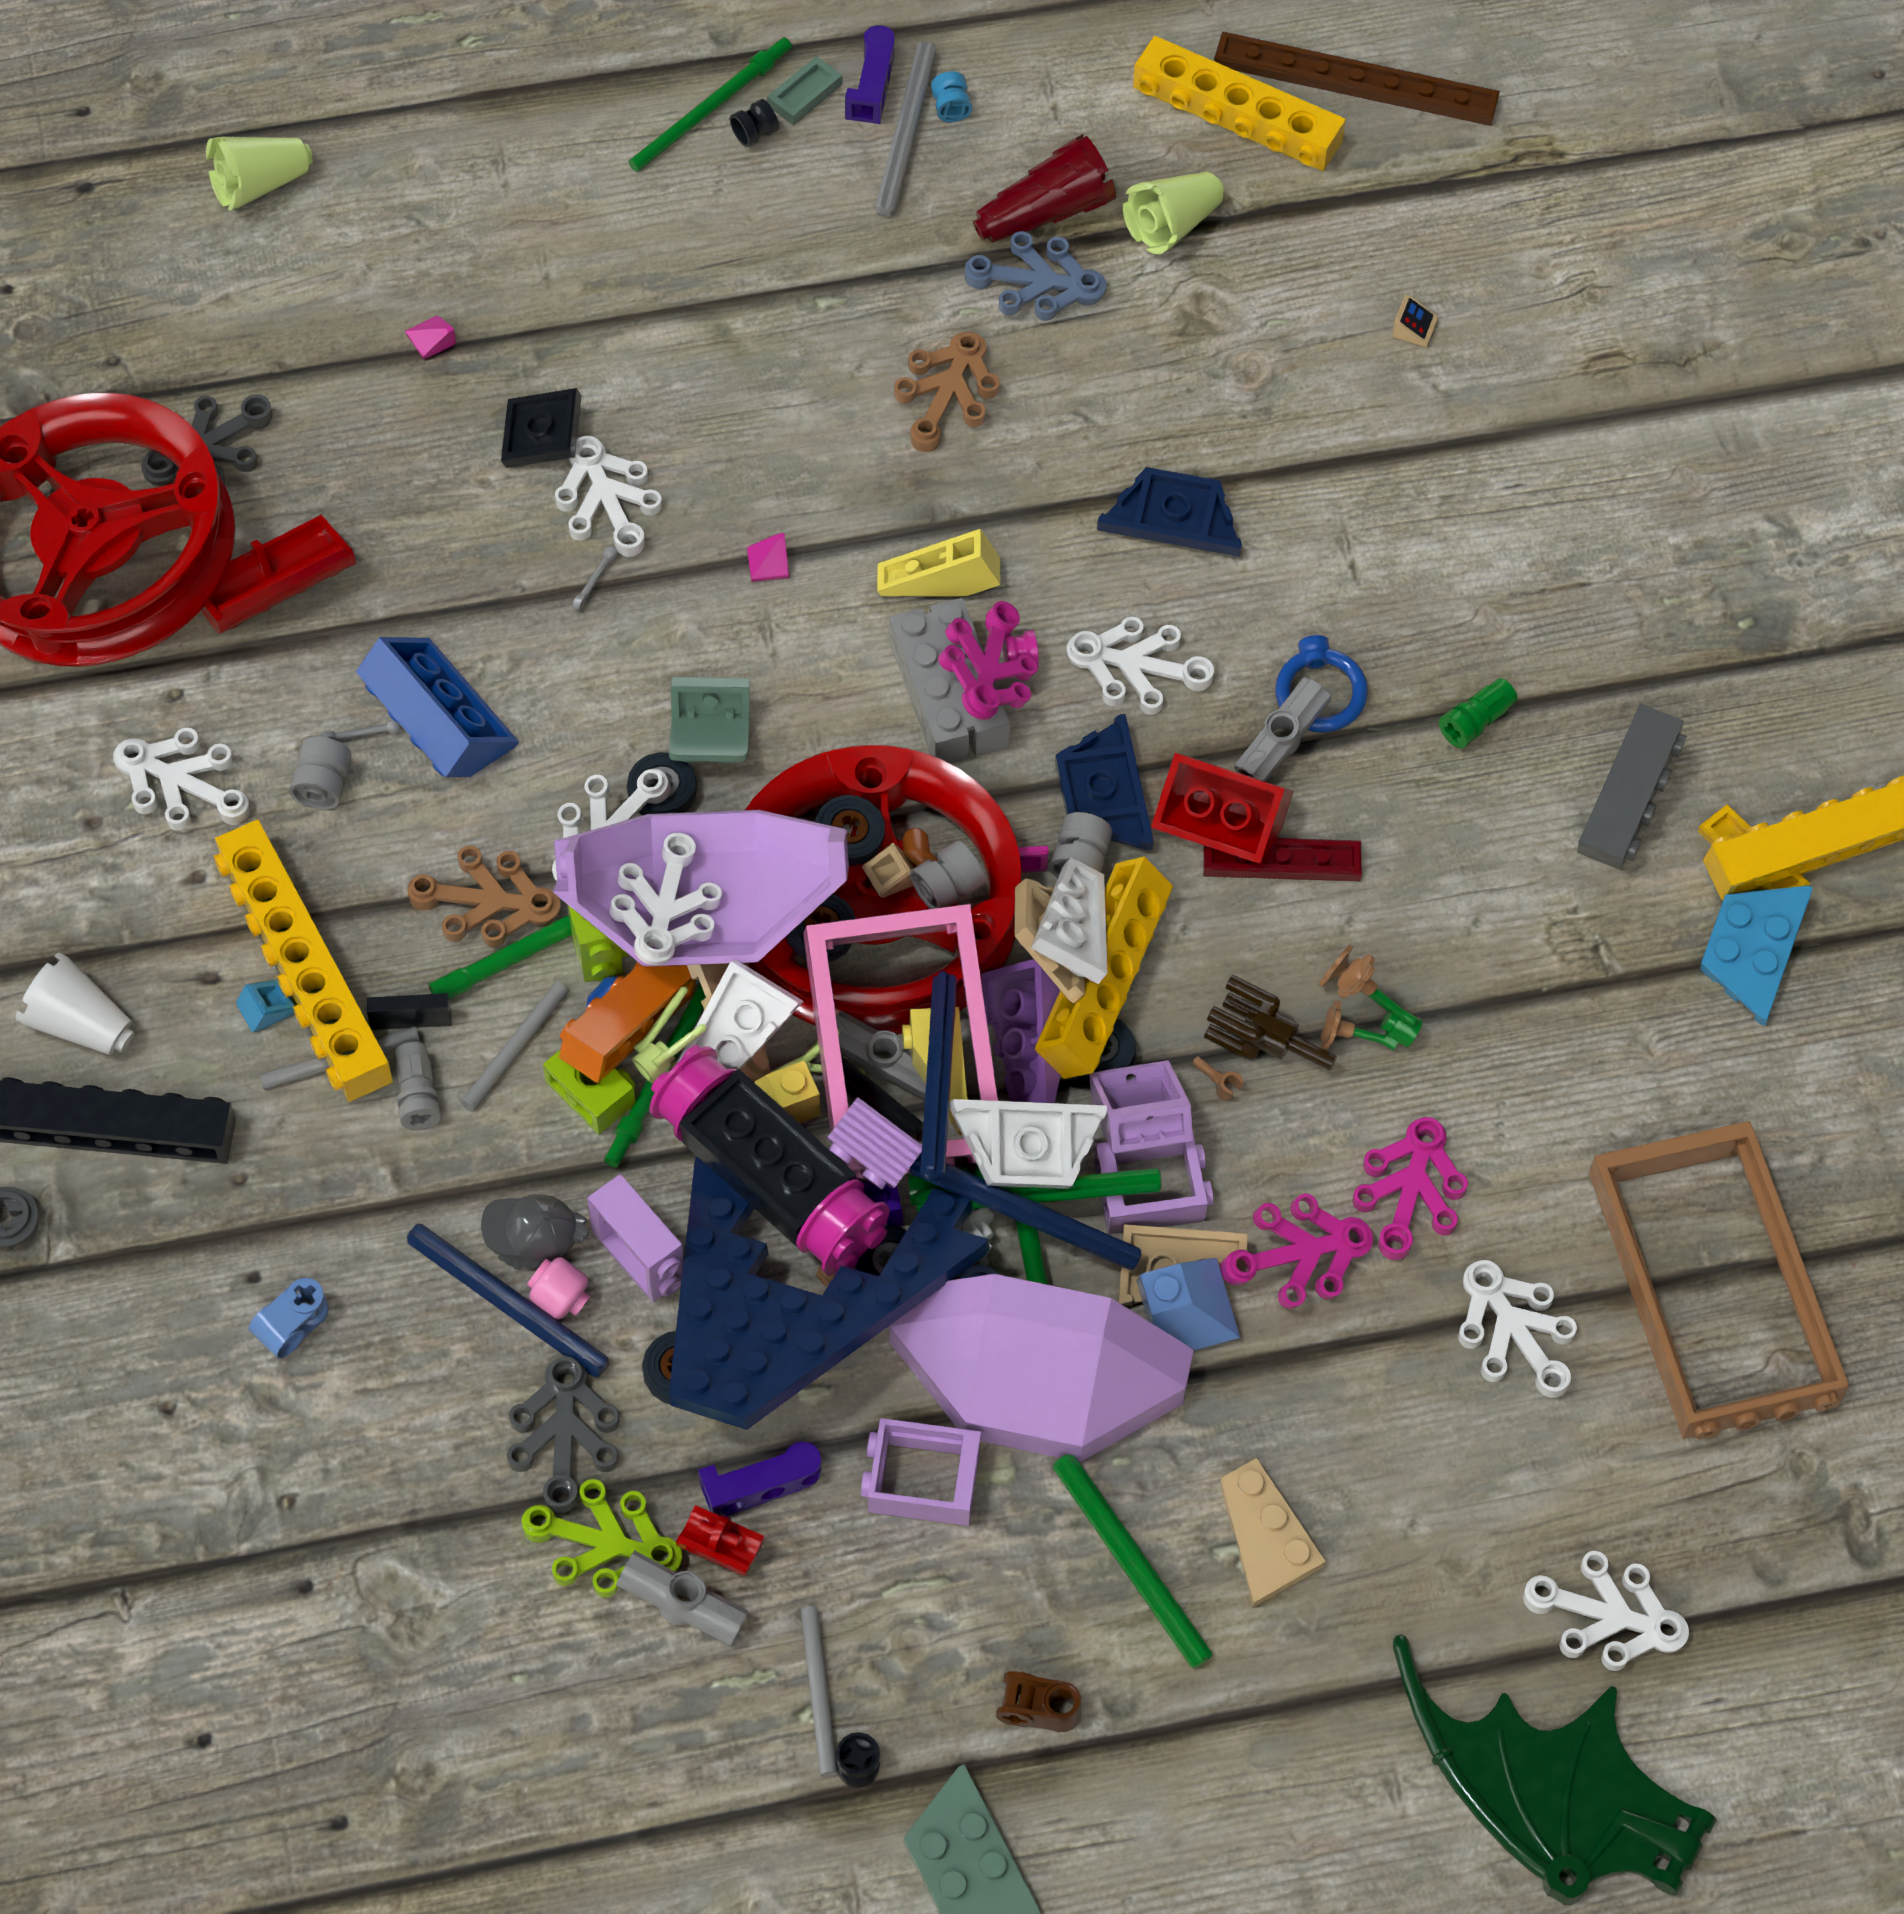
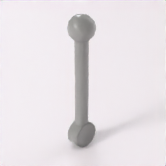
M609 546L604 549L603 559L581 594L575 597L572 606L574 609L581 611L584 608L588 595L610 561L617 558L618 552L614 547Z
M391 719L387 724L337 733L334 731H324L320 736L342 740L387 731L396 734L400 732L402 726Z

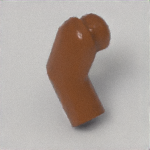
M912 828L905 832L902 840L903 853L916 867L928 859L938 861L930 852L928 835L923 830Z

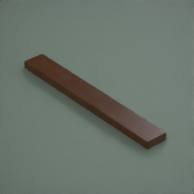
M1223 31L1214 57L1215 62L1238 72L1492 126L1500 94L1498 90Z

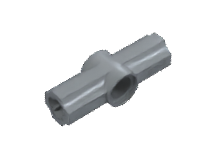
M1303 678L1282 706L1268 715L1263 730L1234 765L1235 771L1267 782L1287 755L1293 754L1298 749L1302 736L1331 701V695L1313 679ZM1280 728H1287L1292 731L1287 737H1277L1273 734Z
M843 1011L836 1014L837 1029L840 1030L839 1043L842 1054L864 1065L868 1074L880 1081L890 1080L925 1100L926 1085L912 1065L911 1049H903L900 1037L890 1031H877ZM887 1052L893 1057L883 1060L875 1056V1054Z
M635 1550L616 1583V1586L658 1607L662 1617L669 1623L675 1625L688 1623L731 1646L748 1613V1610L705 1588V1583L697 1574L690 1571H680L677 1573ZM675 1594L685 1596L689 1602L679 1600Z

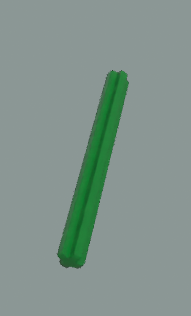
M1153 1168L1079 1175L1076 1177L1073 1186L1068 1189L1000 1187L1036 1203L1159 1192L1162 1188L1160 1170ZM944 1188L938 1189V1190L945 1191V1192H948V1193H951V1194H955V1193H953V1192H951V1191H949V1190H946V1189H944ZM932 1189L916 1192L917 1212L923 1206ZM971 1201L972 1209L987 1208Z
M1066 1454L1060 1457L1053 1464V1470L1187 1663L1192 1668H1198L1205 1664L1212 1657L1210 1649L1074 1455Z

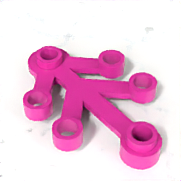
M1005 601L996 602L986 613L985 626L989 634L984 654L972 635V628L966 620L955 618L945 630L947 638L952 643L963 647L978 673L977 681L964 662L965 654L959 647L948 645L938 657L940 665L945 670L954 672L964 689L962 703L966 711L971 716L980 720L991 719L997 713L998 706L1009 704L1019 709L1031 698L1030 689L1022 682H1014L1009 688L996 690L993 687L994 681L1016 677L1021 681H1028L1038 670L1036 661L1025 654L1020 655L1016 660L998 664L1005 635L1010 634L1020 622V615L1017 609Z
M1423 1117L1413 1121L1407 1128L1406 1138L1381 1150L1372 1149L1364 1157V1171L1369 1176L1380 1177L1387 1171L1389 1163L1412 1154L1408 1167L1371 1185H1359L1355 1189L1352 1199L1353 1205L1358 1211L1370 1212L1376 1207L1378 1200L1402 1189L1393 1222L1382 1229L1378 1241V1247L1382 1255L1391 1260L1402 1259L1410 1252L1413 1236L1408 1227L1418 1193L1433 1216L1431 1224L1436 1233L1449 1235L1455 1230L1458 1217L1456 1212L1447 1207L1425 1172L1429 1158L1444 1179L1442 1184L1443 1194L1452 1200H1458L1465 1195L1468 1186L1467 1178L1456 1170L1443 1148L1447 1140L1446 1131L1434 1118ZM1427 1135L1432 1139V1142H1422L1418 1137ZM1378 1159L1383 1165L1381 1167H1373L1369 1160ZM1452 1181L1458 1182L1462 1188L1453 1190L1448 1186V1183ZM1368 1194L1371 1196L1372 1201L1368 1203L1362 1202L1358 1196ZM1447 1217L1452 1223L1447 1226L1442 1225L1438 1222V1218ZM1397 1241L1402 1247L1400 1249H1392L1387 1243Z
M1307 1193L1299 1195L1291 1202L1290 1211L1292 1215L1300 1221L1309 1220L1330 1235L1316 1238L1281 1217V1212L1275 1204L1264 1203L1253 1213L1255 1225L1261 1230L1274 1232L1292 1244L1256 1254H1251L1241 1249L1231 1252L1222 1260L1220 1267L1221 1274L1228 1283L1236 1286L1243 1285L1255 1276L1256 1271L1298 1261L1288 1283L1278 1291L1279 1303L1286 1309H1294L1305 1301L1306 1291L1304 1288L1320 1256L1336 1251L1327 1272L1316 1280L1315 1290L1321 1298L1327 1300L1336 1297L1342 1292V1277L1351 1259L1365 1255L1372 1246L1373 1235L1371 1229L1363 1220L1356 1217H1347L1343 1220L1337 1219L1319 1208L1316 1198ZM1299 1201H1304L1309 1205V1213H1303L1300 1210ZM1262 1210L1271 1213L1272 1223H1267L1263 1220ZM1350 1230L1358 1235V1243H1353L1349 1239L1348 1233ZM1237 1259L1245 1261L1247 1264L1246 1272H1242L1237 1268ZM1325 1279L1333 1282L1334 1292H1329L1325 1289ZM1287 1289H1292L1296 1292V1302H1292L1287 1298Z

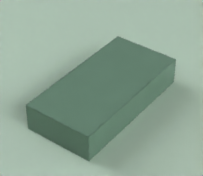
M816 56L769 94L767 102L777 114L794 125L842 85V75Z

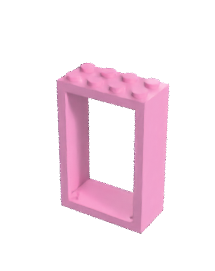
M970 904L806 926L803 937L830 1132L849 1109L827 950L833 949L835 945L947 931V934L957 932L980 1100L998 1101ZM964 1138L947 1141V1164L954 1166V1159L967 1157L968 1164H976ZM853 1159L849 1165L843 1162L856 1174V1179H866L862 1176L866 1168Z

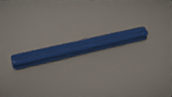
M946 971L939 972L938 976L933 978L920 1168L922 1177L930 1178L931 1181H937L939 1177L944 1176L946 1168L957 986L955 975L947 974Z
M921 1153L910 1166L909 1172L914 1176L962 1197L969 1198L971 1201L1128 1270H1134L1141 1258V1249L1000 1186H988L984 1179L946 1163L945 1175L939 1177L937 1181H931L930 1178L922 1177L920 1173Z
M418 1223L409 1231L406 1238L410 1246L562 1355L572 1357L585 1367L587 1373L593 1377H599L609 1365V1359L605 1354L429 1228Z

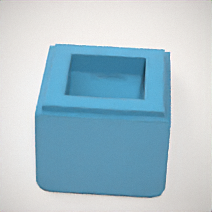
M277 979L246 984L236 1001L238 1009L252 1032L260 1031L294 1014L292 1007L295 1005L290 997L286 998Z

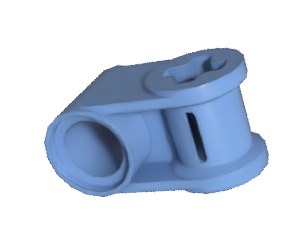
M301 1278L294 1281L271 1304L265 1306L254 1316L248 1330L278 1359L288 1356L327 1317L329 1308L328 1302L324 1297L323 1288L317 1281L311 1278ZM303 1300H306L309 1303L314 1301V1303L310 1306L305 1302L300 1304Z

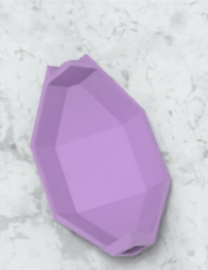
M762 810L647 814L555 840L557 881L552 892L643 966L730 963L733 960L741 963L758 962L847 881L849 871L847 829ZM672 833H684L694 840L696 849L692 863L682 869L675 900L697 891L700 885L707 882L717 884L722 890L720 904L716 909L705 910L700 907L670 921L667 931L690 923L694 915L702 913L709 915L714 920L713 933L707 941L701 942L691 939L676 946L674 955L669 962L663 965H649L636 956L634 952L636 936L626 923L615 921L610 916L611 900L619 894H625L633 898L635 910L650 927L653 917L633 891L624 890L618 885L617 878L620 867L626 863H634L640 866L643 870V877L659 896L667 866L662 858L664 840ZM625 875L628 879H636L632 875ZM704 894L706 898H715L710 894ZM617 906L620 910H628L624 906ZM702 925L696 926L698 929L701 930L707 929L705 926Z
M998 1274L947 1281L942 1288L889 1326V1343L957 1428L981 1431L982 1442L1057 1458L1066 1454L1074 1455L1078 1462L1084 1461L1183 1405L1194 1349L1112 1298Z

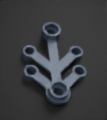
M1024 231L1016 232L1012 235L1010 249L1014 255L1021 257L1031 270L994 265L983 255L972 257L965 265V281L970 287L975 289L987 288L992 284L993 280L1028 285L1017 292L1005 290L999 295V310L1005 315L1018 313L1020 307L1037 298L1035 302V315L1041 320L1048 321L1053 319L1057 312L1076 301L1083 305L1095 304L1106 292L1105 278L1097 271L1084 270L1069 254V244L1062 237H1053L1047 242L1046 254L1051 261L1058 262L1068 275L1056 274L1032 247V236ZM1023 242V243H1026L1027 245H1025V246H1019V245H1017V243ZM1053 248H1061L1063 250L1054 251ZM1052 289L1065 290L1056 297L1043 295ZM1011 300V301H1014L1015 303L1009 305V304H1006V303H1004V302ZM1042 306H1049V307H1051V309H1049V310H1044V309H1042L1041 307H1042Z

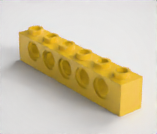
M1155 35L1134 65L1133 88L1141 91L1143 94L1153 96L1179 110H1185L1201 117L1208 123L1217 124L1233 131L1240 137L1267 146L1272 151L1283 153L1306 166H1312L1324 171L1343 142L1345 118Z
M1145 856L1116 863L1105 887L1107 975L1099 984L1085 977V995L1074 1004L1060 990L1034 1050L1064 1079L1094 1073V1070L1099 1065L1100 1056L1114 1030V1024L1121 1007L1127 1000V993L1135 975L1140 969V963L1148 944L1153 939L1154 930L1160 916L1167 906V900L1173 885Z

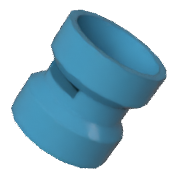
M944 72L936 76L931 82L932 94L935 100H937L935 106L937 116L944 122L961 121L972 112L971 99L966 94L968 88L966 78L959 72Z

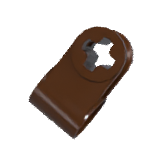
M1009 1671L1004 1674L1003 1683L1006 1685L1002 1707L997 1708L996 1718L1013 1726H1030L1056 1732H1068L1079 1724L1081 1719V1695L1073 1684L1066 1681L1036 1677L1025 1672ZM1019 1694H1021L1019 1703L1017 1704ZM1059 1700H1065L1073 1705V1708L1066 1713L1054 1712L1050 1707Z

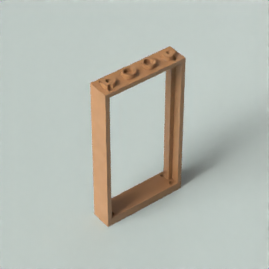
M1751 1121L1595 1155L1589 1175L1682 1439L1694 1436L1699 1440L1702 1438L1708 1439L1716 1436L1723 1429L1736 1427L1737 1430H1747L1757 1426L1762 1420L1776 1418L1777 1421H1785L1800 1414V1411L1815 1408L1816 1411L1823 1412L1837 1407L1842 1401L1849 1384ZM1738 1155L1822 1382L1697 1411L1616 1182Z

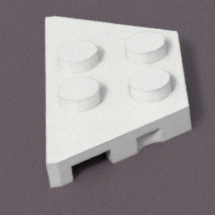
M953 1099L949 1102L955 1121L988 1186L1068 1189L1073 1186L1081 1169L1080 1164L1083 1157L1088 1154L1094 1141L1092 1138L1100 1121L1105 1118L1107 1113V1106L964 1099Z

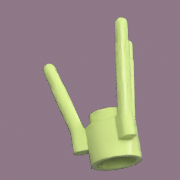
M685 986L681 987L644 1039L634 1046L638 1054L632 1058L633 1064L650 1083H654L662 1073L670 1072L678 1062V1060L674 1061V1055L693 1042L707 1029L706 1025H699L670 1048L661 1041L655 1045L652 1043L688 992Z

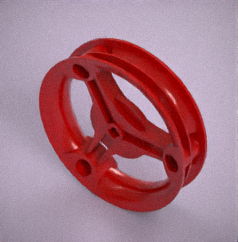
M89 393L64 397L41 404L14 417L0 427V502L15 500L26 495L36 505L38 510L32 520L30 540L35 554L43 564L40 578L33 594H22L8 599H4L0 595V645L21 657L43 664L74 667L100 665L128 658L154 647L182 629L204 607L203 603L207 599H211L226 574L235 544L236 525L230 495L223 480L217 473L209 449L199 433L186 420L165 406L148 399L118 393ZM124 443L155 451L171 460L179 467L173 484L143 490H130L122 483L106 478H86L75 481L54 469L57 461L56 456L70 450L95 444ZM46 480L56 489L48 497L38 489ZM187 526L192 529L178 559L149 588L112 608L96 613L72 616L78 602L97 577L111 573L124 565L135 554L141 543L171 530ZM65 578V580H64V582H63V585H62V587H61V589H60V591H59L57 597L55 598V596H56V594H57V592H58V590H59V588H60V585H61L63 579Z
M887 745L850 746L817 754L793 765L767 783L752 799L745 810H762L799 818L812 809L842 795L864 798L880 811L885 822V838L876 855L892 843L903 851V841L896 839L894 836L889 811L900 807L908 799L919 802L943 814L954 822L972 841L981 856L986 871L988 884L987 900L971 909L975 938L981 939L975 940L981 985V973L1004 966L1016 938L1015 887L1021 883L1020 853L1015 835L1000 806L978 782L959 768L927 753L908 748ZM854 825L850 837L856 835L857 828ZM866 863L849 866L847 881L833 893L847 902L854 911L856 919L929 910L914 886L881 898L862 868ZM947 931L909 936L939 945L955 953V958L950 963L921 979L886 987H859L831 981L835 1014L843 1011L877 1031H890L896 1035L902 1034V1025H909L910 1009L931 1008L933 978L942 971L955 975L957 979L955 1007H959V1011L966 1008L967 1002L957 932L947 934ZM906 936L857 943L879 945L891 943ZM785 937L761 960L749 962V967L804 1001L792 1015L816 1026L808 970L795 961V956L798 954L789 946Z

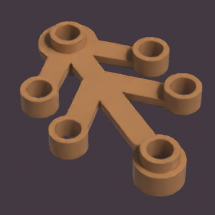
M969 331L961 332L951 339L948 347L930 353L917 349L909 354L908 368L916 375L926 374L931 367L952 362L946 371L916 381L903 377L894 384V396L901 403H910L917 396L938 390L925 417L917 420L911 427L910 440L916 450L930 452L939 446L940 427L938 424L953 394L963 411V421L966 425L978 427L984 423L985 406L974 400L963 378L966 368L969 367L977 380V392L981 397L991 399L999 393V378L995 374L989 373L982 360L986 354V342L979 334ZM923 360L925 363L916 364L914 361ZM984 384H992L993 387H992V388H985V387H983V385H984ZM908 388L911 391L904 393L901 392L900 389ZM970 412H977V413H979L980 415H978V416H970L969 413H970ZM927 430V431H930V432H928V433H923V432H921V431Z
M475 846L461 848L457 857L460 869L469 873L481 889L438 884L435 878L424 874L413 878L407 888L411 905L419 910L432 909L439 901L476 906L462 916L452 914L443 920V935L451 942L461 941L468 931L503 909L516 911L502 922L499 920H489L483 924L481 928L483 942L487 946L498 947L505 942L506 937L530 922L537 926H545L552 923L561 910L559 897L549 888H537L522 870L519 855L513 851H504L499 854L496 861L497 869L502 877L510 878L521 895L506 893L482 863L481 852ZM468 856L477 858L471 863L463 861ZM507 861L516 863L511 868L502 866ZM422 886L430 887L425 892H420L416 890L417 888ZM537 902H547L546 906L541 908L534 906ZM457 924L461 926L456 932L448 930L451 925ZM491 930H498L501 932L496 937H490L487 935V933Z

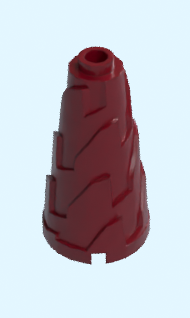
M1081 134L1052 152L1053 155L1028 170V175L997 194V198L976 212L977 219L973 221V225L980 239L985 240L988 238L994 243L1008 238L1016 232H1029L1052 221L1055 224L1082 211L1087 213L1115 200L1116 189L1113 179L1106 183L1103 182L1106 180L1105 173L1109 170L1092 141L1087 136L1083 137L1084 134Z

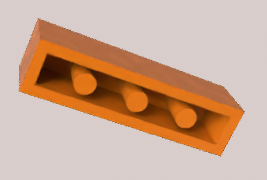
M637 961L633 970L627 976H619L612 984L609 992L601 999L599 997L594 998L582 1016L577 1020L571 1019L564 1026L560 1034V1039L563 1041L559 1058L596 1083H599L635 1050L634 1046L644 1039L681 987H687L688 992L671 1016L693 997L697 980H692L687 965L643 966Z

